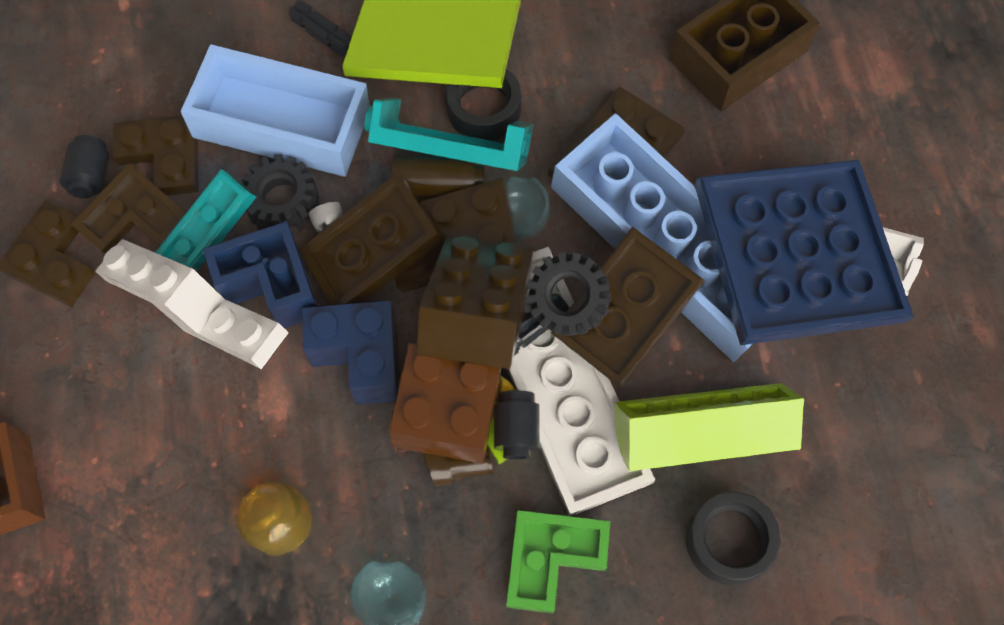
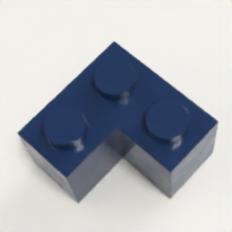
M288 222L203 249L213 285L225 300L237 304L264 295L269 312L275 322H278L283 328L302 322V308L318 307L298 245Z
M391 301L302 308L303 351L312 367L349 364V389L357 405L396 401L400 382L397 324Z

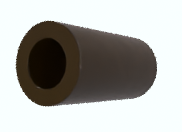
M394 156L392 160L391 177L398 172L406 180L417 198H435L484 183V167L477 166V163L447 157Z

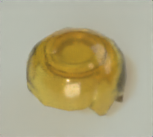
M271 481L255 485L242 498L235 521L239 535L246 543L268 555L279 556L296 550L308 537L313 517L309 502L300 492L288 484Z

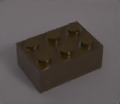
M721 0L676 30L669 59L721 112L808 52L820 22L797 0Z
M468 236L446 237L419 306L417 355L511 369L527 301L526 295H528L529 290L527 283L530 280L533 249L522 248L514 243L493 244L479 242Z

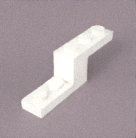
M123 239L105 254L103 262L95 271L107 282L154 304L183 331L260 369L263 368L288 334L278 322L225 300L194 269Z

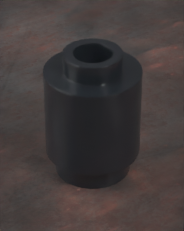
M78 135L67 146L60 184L69 194L78 198H90L102 192L109 162L106 143L95 136Z
M511 390L499 393V403H496L494 406V449L503 451L504 459H530L531 451L540 449V405L535 403V393Z

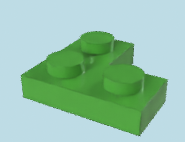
M517 510L507 608L554 614L559 566L605 571L607 569L610 521Z

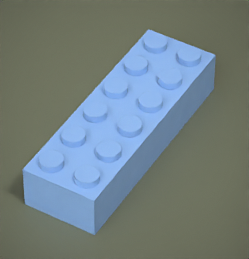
M615 113L555 166L551 188L614 249L633 226L703 278L705 283L681 313L732 362H735L752 344L741 346L739 344L695 186Z

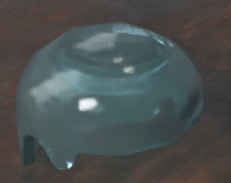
M513 176L506 181L517 238L518 240L530 239L545 228L551 216V200L544 186L535 177L524 179Z
M372 561L354 577L350 598L356 617L363 625H417L425 612L427 592L421 576L410 567L405 566L403 562L396 561L394 563L380 564Z

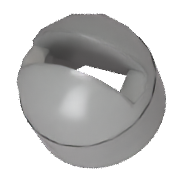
M328 202L313 208L309 212V217L316 232L320 233L344 213L339 202Z

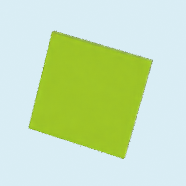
M364 0L342 65L344 75L349 77L502 88L521 0Z

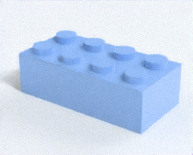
M210 44L181 109V114L192 138L274 159V155H282L285 162L288 156L296 158L297 164L302 161L309 168L346 177L362 134L365 115L370 105L366 83Z

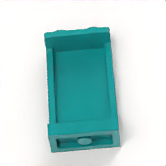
M394 97L375 99L373 106L368 107L365 115L364 127L365 131H369V143L518 171L527 164L534 126L533 123L522 121L509 124L505 143L403 124L399 122L401 99Z

